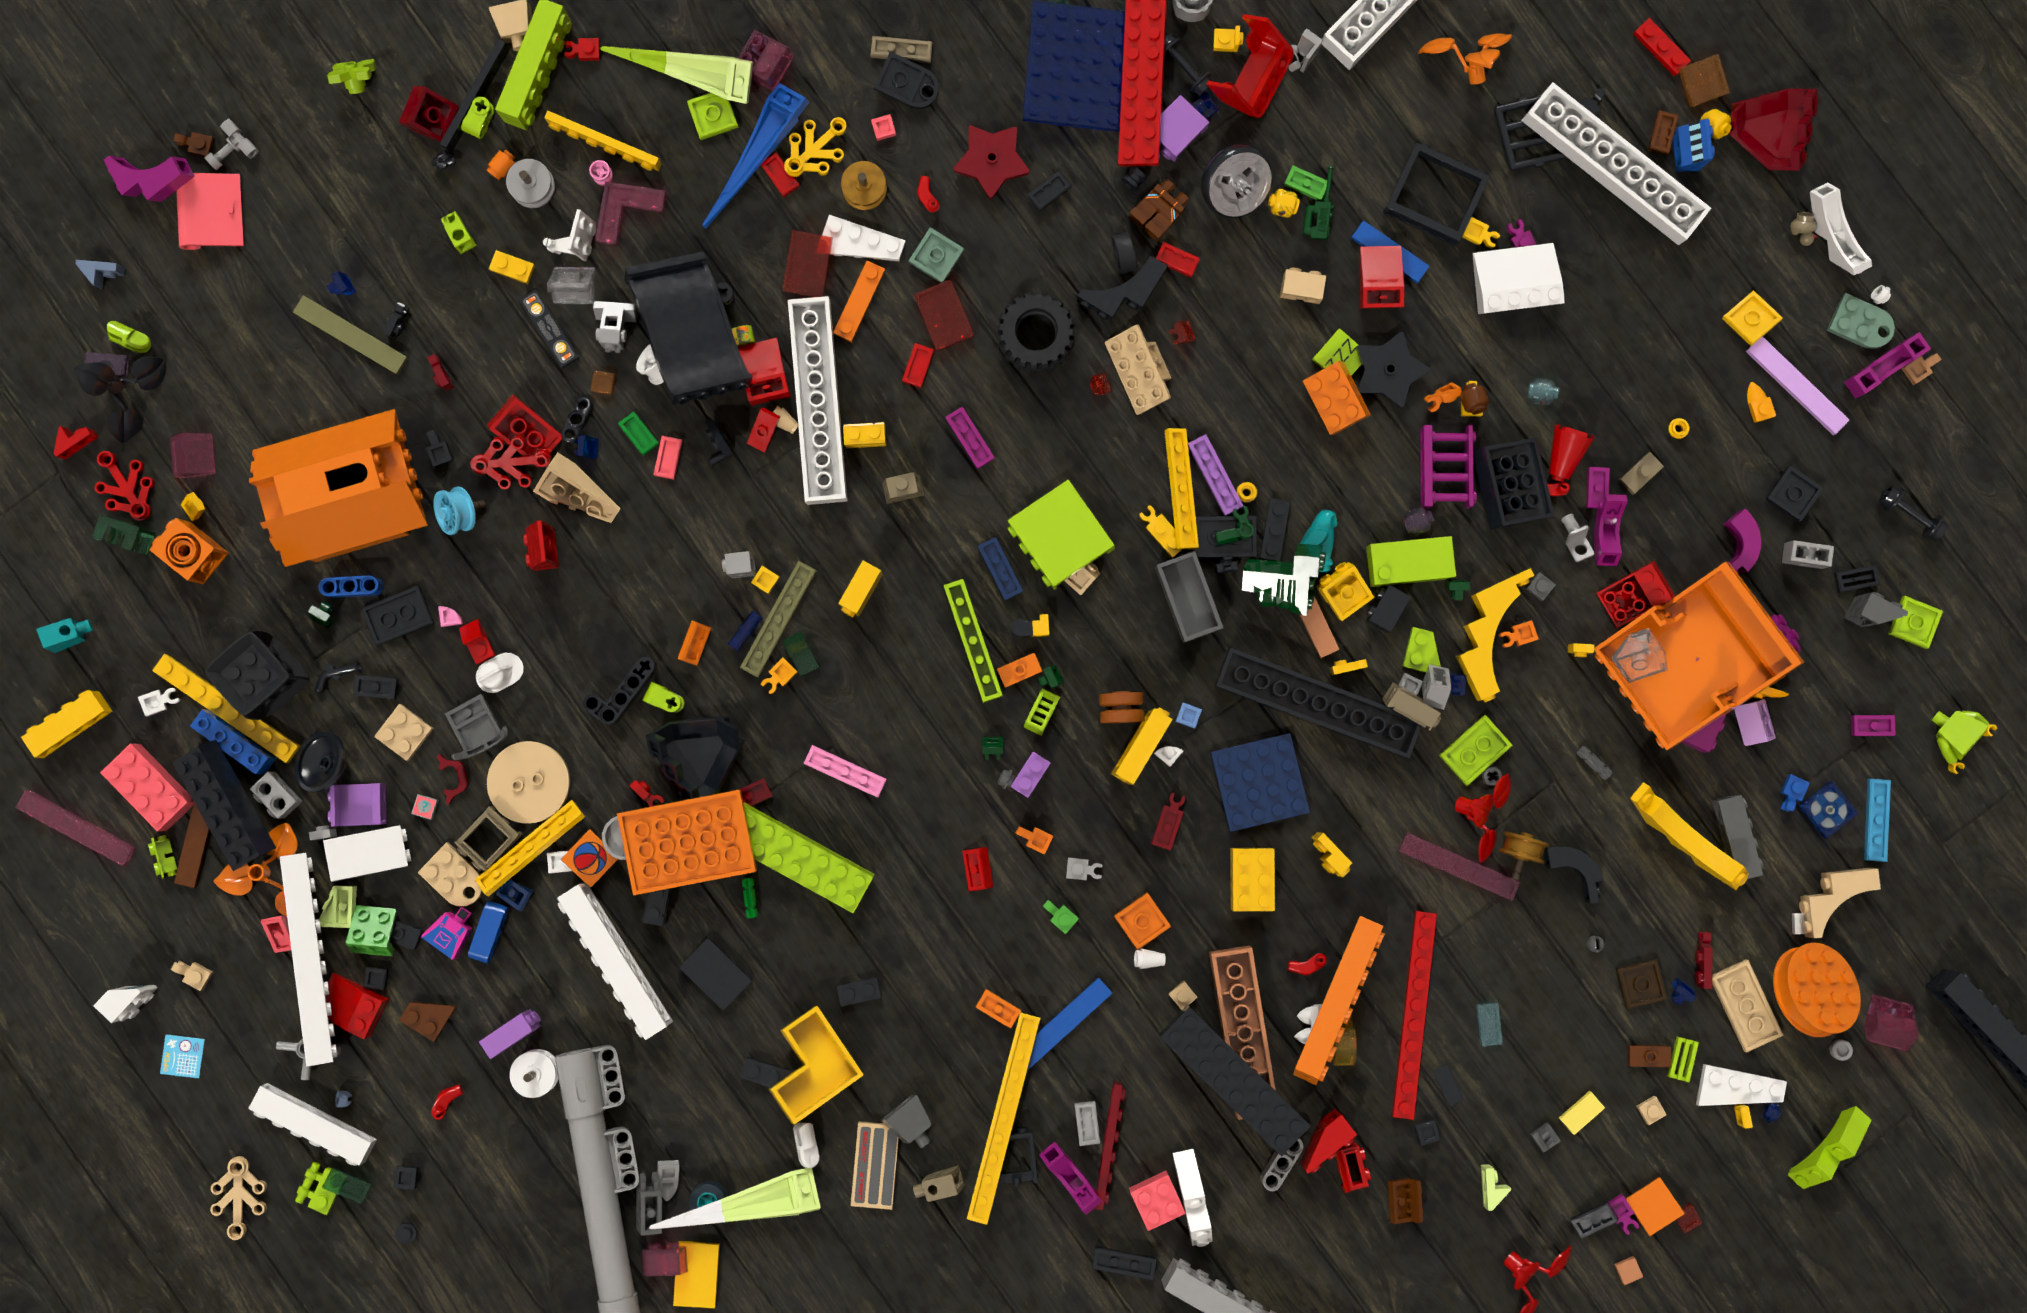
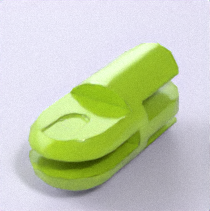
M108 322L107 331L110 341L137 353H146L150 350L151 340L147 335L119 322Z

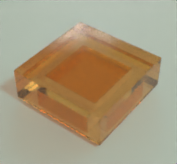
M594 370L591 391L612 395L615 374Z

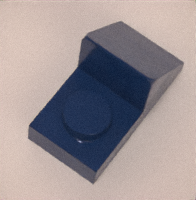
M510 878L498 888L496 895L522 912L534 890L524 887Z

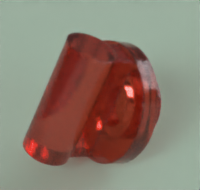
M1105 372L1092 376L1090 387L1096 395L1112 392Z

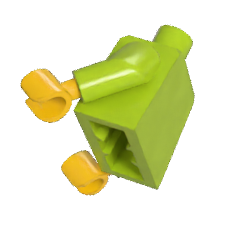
M1939 711L1932 719L1934 723L1941 727L1936 735L1937 743L1948 763V770L1955 774H1958L1955 770L1956 766L1960 769L1965 768L1963 763L1957 762L1958 759L1961 761L1982 736H1993L1989 729L1997 730L1996 725L1989 724L1978 712L1956 711L1949 718Z

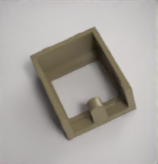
M1392 682L1382 699L1386 706L1392 707L1393 710L1419 725L1427 727L1429 731L1432 727L1435 728L1441 719L1440 711L1424 704L1421 697Z
M489 806L468 830L454 842L458 846L457 850L465 857L468 855L473 860L472 864L480 871H486L496 863L523 835L520 831L516 832L509 825L510 822L506 818L499 816L495 812L496 808L494 806ZM486 818L508 837L487 861L465 842Z

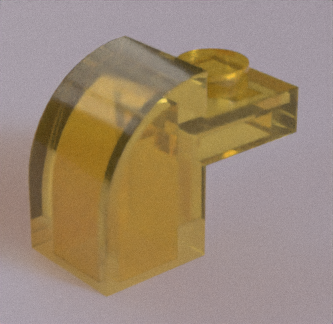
M1350 1016L1347 1024L1342 1023L1341 1027L1345 1028L1340 1042H1334L1333 1045L1337 1047L1333 1056L1334 1066L1355 1064L1357 1051L1356 1031L1353 1029L1352 1016Z

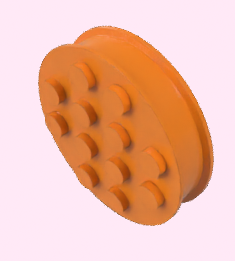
M1808 943L1787 950L1778 959L1773 974L1775 997L1784 1016L1796 1029L1812 1037H1826L1844 1032L1855 1023L1860 1011V989L1850 965L1837 951L1821 943Z

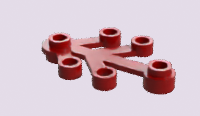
M516 435L500 458L491 459L495 452L500 451L504 446L503 439L495 437L484 454L475 455L470 465L475 473L488 474L498 481V485L502 489H508L512 481L509 476H503L495 470V467H501L518 479L521 487H528L532 482L531 476L524 474L514 466L536 464L539 467H546L551 461V454L545 449H540L532 456L512 457L517 449H521L525 443L522 436ZM514 440H520L521 445L515 444ZM495 441L499 442V443L501 444V446H499V447L495 446V445H494V442H495ZM543 457L545 462H540L538 458ZM477 463H483L484 467H479ZM522 478L528 479L529 482L524 483ZM506 480L508 484L504 485L501 481Z
M109 451L100 452L97 456L98 464L109 469L119 487L110 486L104 482H97L94 487L95 491L102 495L108 493L126 497L130 503L124 504L115 499H108L105 507L113 512L118 510L129 512L130 516L137 521L146 520L151 513L147 499L150 489L155 486L154 479L147 476L143 477L140 480L141 490L139 497L137 498L134 494L138 475L144 470V463L139 460H132L129 464L130 473L128 481H126L116 465V456ZM111 457V462L107 464V458ZM139 463V468L135 470L134 465ZM146 480H150L149 486L146 487ZM104 485L105 489L101 492L100 486ZM115 502V507L111 509L110 504ZM140 508H143L142 514L138 513Z

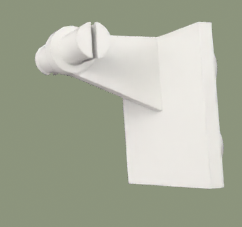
M577 209L570 237L556 240L545 238L543 244L552 253L558 255L562 252L573 254L583 261H587V257L592 249V238L596 234V222L583 211Z

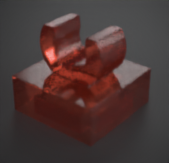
M1179 321L1173 324L1175 328L1169 331V334H1178V339L1174 340L1173 344L1190 343L1196 340L1188 321Z

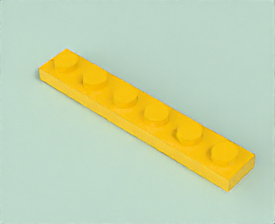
M547 111L544 117L551 129L560 132V129L566 131L568 136L574 139L580 137L593 147L601 146L609 154H620L624 160L631 163L634 161L641 163V166L649 171H652V169L659 171L662 165L658 157L555 113Z
M1168 428L1165 430L1177 549H1197L1199 544L1186 429Z
M571 800L475 879L476 883L486 896H490L582 820L585 815L577 804Z

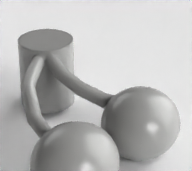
M1291 45L1297 61L1289 65L1291 72L1299 69L1305 60V54L1299 51L1297 45ZM1298 52L1303 56L1302 62H1299Z

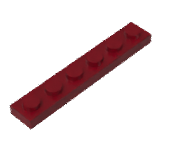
M1113 1081L1096 1187V1193L1102 1202L1095 1207L1097 1210H1103L1104 1204L1107 1205L1109 1199V1192H1106L1107 1184H1111L1112 1171H1109L1110 1163L1115 1161L1116 1151L1112 1149L1113 1143L1118 1141L1119 1130H1116V1124L1121 1121L1122 1109H1119L1120 1101H1124L1125 1089L1122 1088L1121 1082Z

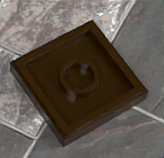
M1657 959L1615 968L1626 1009L1667 1000Z

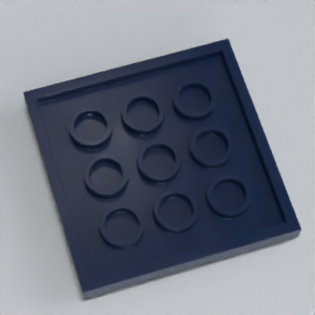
M1290 733L1210 752L1230 832L1310 813Z

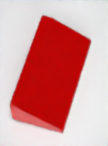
M987 847L963 850L969 891L992 888L993 879Z

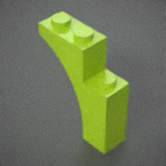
M1857 1106L1842 1111L1836 1124L1823 1142L1807 1158L1791 1168L1788 1176L1802 1189L1832 1180L1840 1161L1856 1155L1872 1120Z

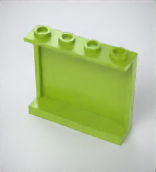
M1069 480L1008 520V531L1013 538L1018 537L1021 542L1018 545L1023 553H1029L1032 558L1030 560L1032 566L1036 571L1041 570L1044 575L1041 577L1047 587L1052 586L1054 590L1057 589V585L1104 553H1110L1115 549V545Z

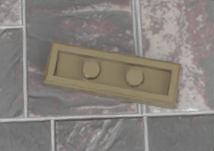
M873 36L871 58L887 59L889 52H893L911 62L931 64L933 43L932 41Z

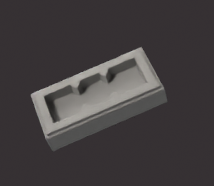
M1095 1101L1074 1103L1079 1145L1100 1144Z

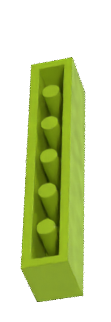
M961 579L944 585L983 703L1002 697L1003 695L964 580Z

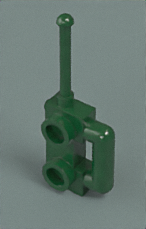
M1331 165L1328 167L1324 201H1316L1315 205H1308L1305 210L1303 233L1311 235L1312 239H1329L1331 217H1333L1332 209H1334V205L1329 199L1334 169ZM1313 213L1318 214L1316 227H1312Z

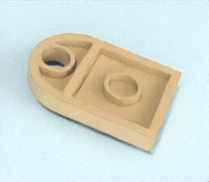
M446 842L418 872L440 895L455 906L471 905L483 893L475 881L481 873L449 842ZM467 887H472L475 890V895L471 899L465 895Z

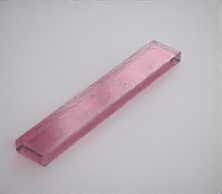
M31 790L24 791L15 807L122 866L127 865L136 847Z
M1409 833L1405 834L1398 852L1513 901L1520 884L1515 879Z

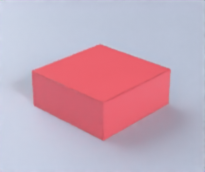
M890 114L871 119L877 141L896 136Z

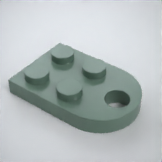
M1844 293L1827 331L1864 348L1876 349L1887 344L1892 339L1895 325L1892 317L1885 310ZM1879 327L1886 330V337L1879 336Z

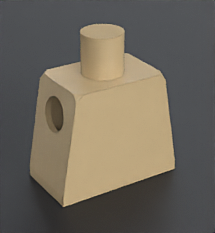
M518 0L489 7L502 40L506 44L512 43L513 50L519 51L532 19L531 6L528 1Z

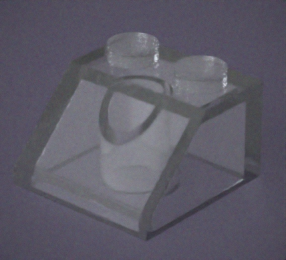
M1649 628L1629 634L1612 656V661L1628 683L1668 670L1665 650Z

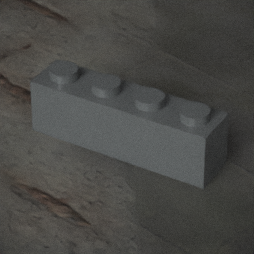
M1732 795L1712 800L1725 854L1746 868L1749 874L1747 879L1762 876L1764 866L1761 858L1758 857V843L1753 838L1751 831L1753 824L1747 816L1746 810L1748 806L1746 800L1742 795Z

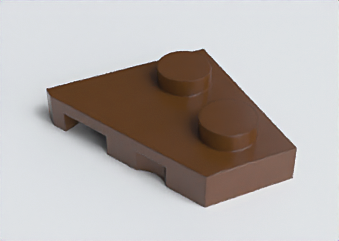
M410 1002L399 1021L435 1042L457 1006Z

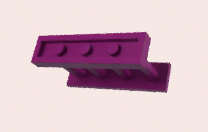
M1424 425L1420 428L1421 507H1423L1421 509L1431 508L1436 501H1465V509H1470L1476 503L1477 494L1476 491H1473V443L1476 441V432L1473 431V425H1468L1464 428V433H1435V431H1432V425ZM1435 441H1464V453H1435V451H1432V443H1435ZM1435 461H1464L1465 473H1435L1432 463H1435ZM1435 481H1465V493H1436L1433 491V483Z

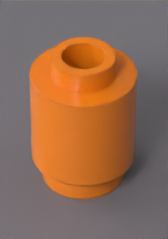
M506 149L504 152L499 150L489 162L487 171L500 181L502 177L505 178L509 169L515 164L513 161L515 157Z

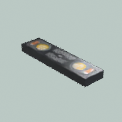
M535 289L519 299L561 368L563 369L578 360V354L539 292Z

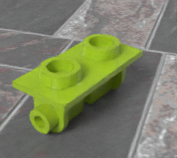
M163 835L159 836L158 841L154 842V838H151L152 843L148 844L151 856H156L157 863L153 864L156 876L161 875V878L164 879V874L168 873V877L176 875L178 868L174 856L165 857V854L173 853L170 839Z

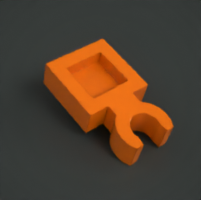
M1532 620L1511 627L1513 633L1502 632L1499 634V637L1507 636L1509 639L1508 643L1502 645L1503 647H1510L1514 641H1516L1517 646L1538 640Z

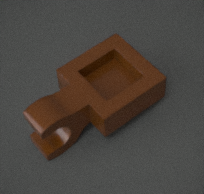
M192 132L191 138L175 133L173 141L177 142V145L188 147L190 154L206 157L210 152L212 153L215 139L212 136Z

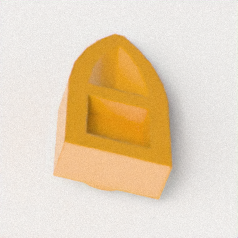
M1750 382L1747 391V401L1754 423L1775 417L1776 413L1771 398H1767L1765 392L1757 384Z
M1768 687L1752 698L1763 699L1766 696L1786 697L1789 694Z

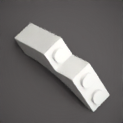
M1826 183L1810 191L1812 213L1814 214L1813 220L1817 223L1815 233L1827 240L1829 260L1853 275L1862 273L1864 270L1872 267L1871 259L1862 250L1850 230L1842 206L1840 189Z
M1190 1149L1173 1153L1192 1246H1206L1209 1242H1212V1229L1194 1150Z

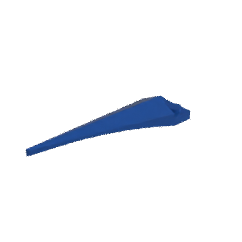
M778 83L766 99L753 133L729 181L703 223L705 229L798 123V117L810 103L807 98Z

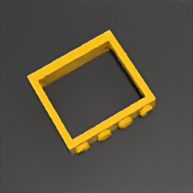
M1160 707L1148 711L1145 721L1140 724L1111 773L1113 776L1127 784L1134 785L1172 721V718L1169 717V712Z

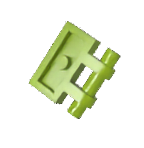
M313 1162L305 1173L306 1178L302 1186H299L297 1190L298 1195L295 1201L303 1204L305 1198L308 1197L311 1199L308 1205L309 1208L328 1215L347 1175L330 1167H327L324 1173L318 1172L321 1164ZM317 1180L319 1183L314 1191L310 1187L313 1181Z

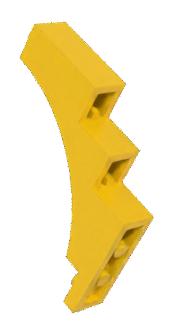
M1531 568L1471 596L1481 618L1463 627L1474 649L1456 658L1477 701L1484 700V702H1488L1496 698L1495 694L1500 692L1493 672V641L1502 616L1511 603L1520 595L1518 587L1529 583L1528 578L1534 576Z
M1644 782L1630 799L1648 825L1666 835L1670 843L1691 856L1696 865L1733 889L1737 890L1739 886H1742L1747 881L1749 874L1743 865L1701 836L1675 813L1663 799L1656 796L1649 785Z

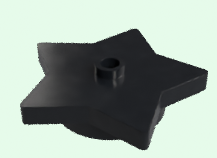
M1402 331L1383 346L1358 345L1356 347L1364 370L1358 386L1360 394L1383 395L1400 409L1404 407L1410 384L1430 371L1429 367L1410 355ZM1387 367L1392 368L1393 372H1388Z

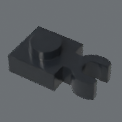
M400 302L397 303L394 314L390 315L383 330L384 334L395 340L397 336L401 335L404 329L403 319L407 315L409 307Z

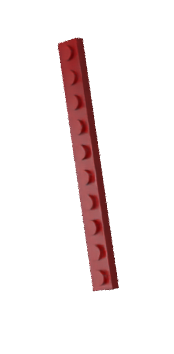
M1415 911L1392 1109V1116L1396 1118L1414 1120L1436 913Z

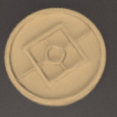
M533 741L515 743L502 750L492 762L487 776L488 795L494 807L506 818L519 823L541 822L553 816L564 805L570 790L569 769L562 756L548 745Z

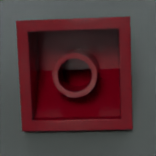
M414 86L398 123L418 134L441 142L459 106L425 86Z

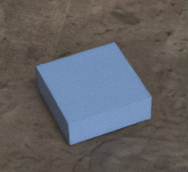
M1182 703L1175 722L1195 729L1202 709Z

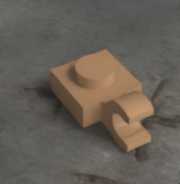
M1937 353L1925 360L1920 356L1901 369L1912 385L1932 374L1933 372L1930 367L1942 359Z

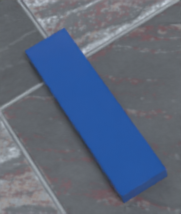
M1364 220L1351 237V239L1363 247L1400 246ZM1401 247L1403 275L1417 284L1429 268V265Z

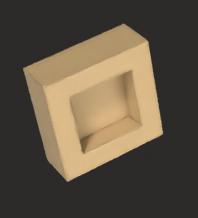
M1185 981L1168 993L1181 1010L1198 998Z
M1655 1096L1636 1106L1647 1125L1666 1116L1664 1109Z

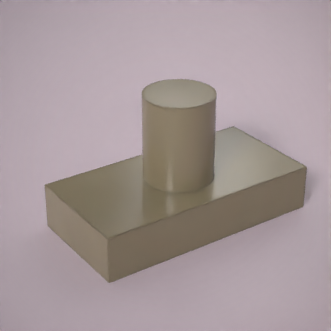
M1648 452L1619 481L1633 495L1664 466L1651 452Z

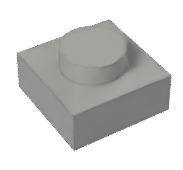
M329 825L316 827V831L309 832L310 840L337 837L336 829H329Z

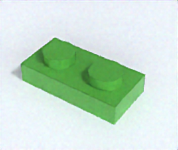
M1292 166L1284 186L1320 202L1326 190L1327 180Z

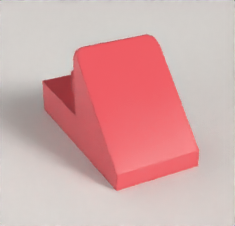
M287 916L262 919L261 924L274 952L291 950Z

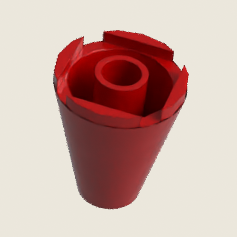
M1555 424L1549 474L1553 475L1552 479L1564 482V479H1570L1595 436L1589 435V438H1587L1588 433L1563 426L1562 429H1559L1560 425Z

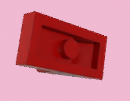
M60 425L54 455L66 460L99 436L95 430L87 427L76 430L73 435L68 428Z
M479 619L459 628L462 643L468 647L476 664L496 656Z

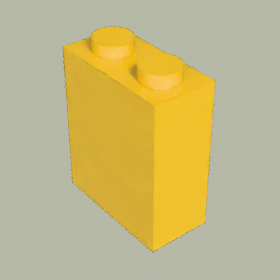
M862 561L839 602L842 612L851 617L861 615L883 576L881 570Z

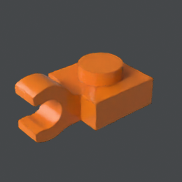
M1451 382L1435 390V394L1424 398L1427 403L1433 401L1432 406H1429L1428 410L1435 412L1439 409L1441 402L1450 403L1455 401L1462 392L1461 388Z
M1018 826L1015 832L1028 839L1026 846L1044 855L1053 838V835L1036 827L1030 832Z

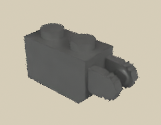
M658 1172L652 1173V1186L647 1187L645 1173L639 1174V1187H636V1229L641 1236L662 1234V1229H649L651 1225L662 1221V1194L659 1189Z

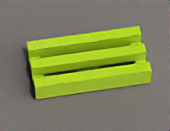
M1676 1037L1671 1067H1669L1667 1074L1668 1077L1690 1082L1699 1042ZM1682 1042H1684L1678 1073L1674 1074L1680 1053ZM1690 1044H1691L1690 1052H1689V1056H1688V1060H1687V1064H1686V1068H1685V1072H1684V1076H1683V1071H1684V1067H1685V1063H1686V1059H1687V1055H1688V1050H1689V1046H1690Z

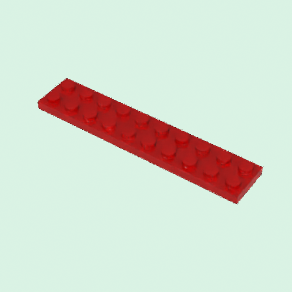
M1126 0L1119 166H1159L1167 0Z

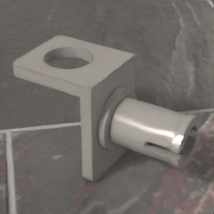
M1573 514L1563 517L1561 521L1569 533L1565 544L1575 562H1580L1594 556V551L1586 538L1589 530L1588 525L1580 528ZM1576 546H1585L1587 549L1586 554H1577L1575 551Z

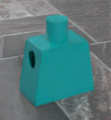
M68 618L36 630L43 648L57 653L84 642V634L93 631V626L89 619L78 622Z

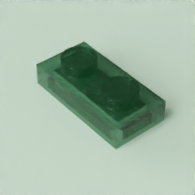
M332 1167L322 1187L325 1190L361 1204L371 1187V1183Z

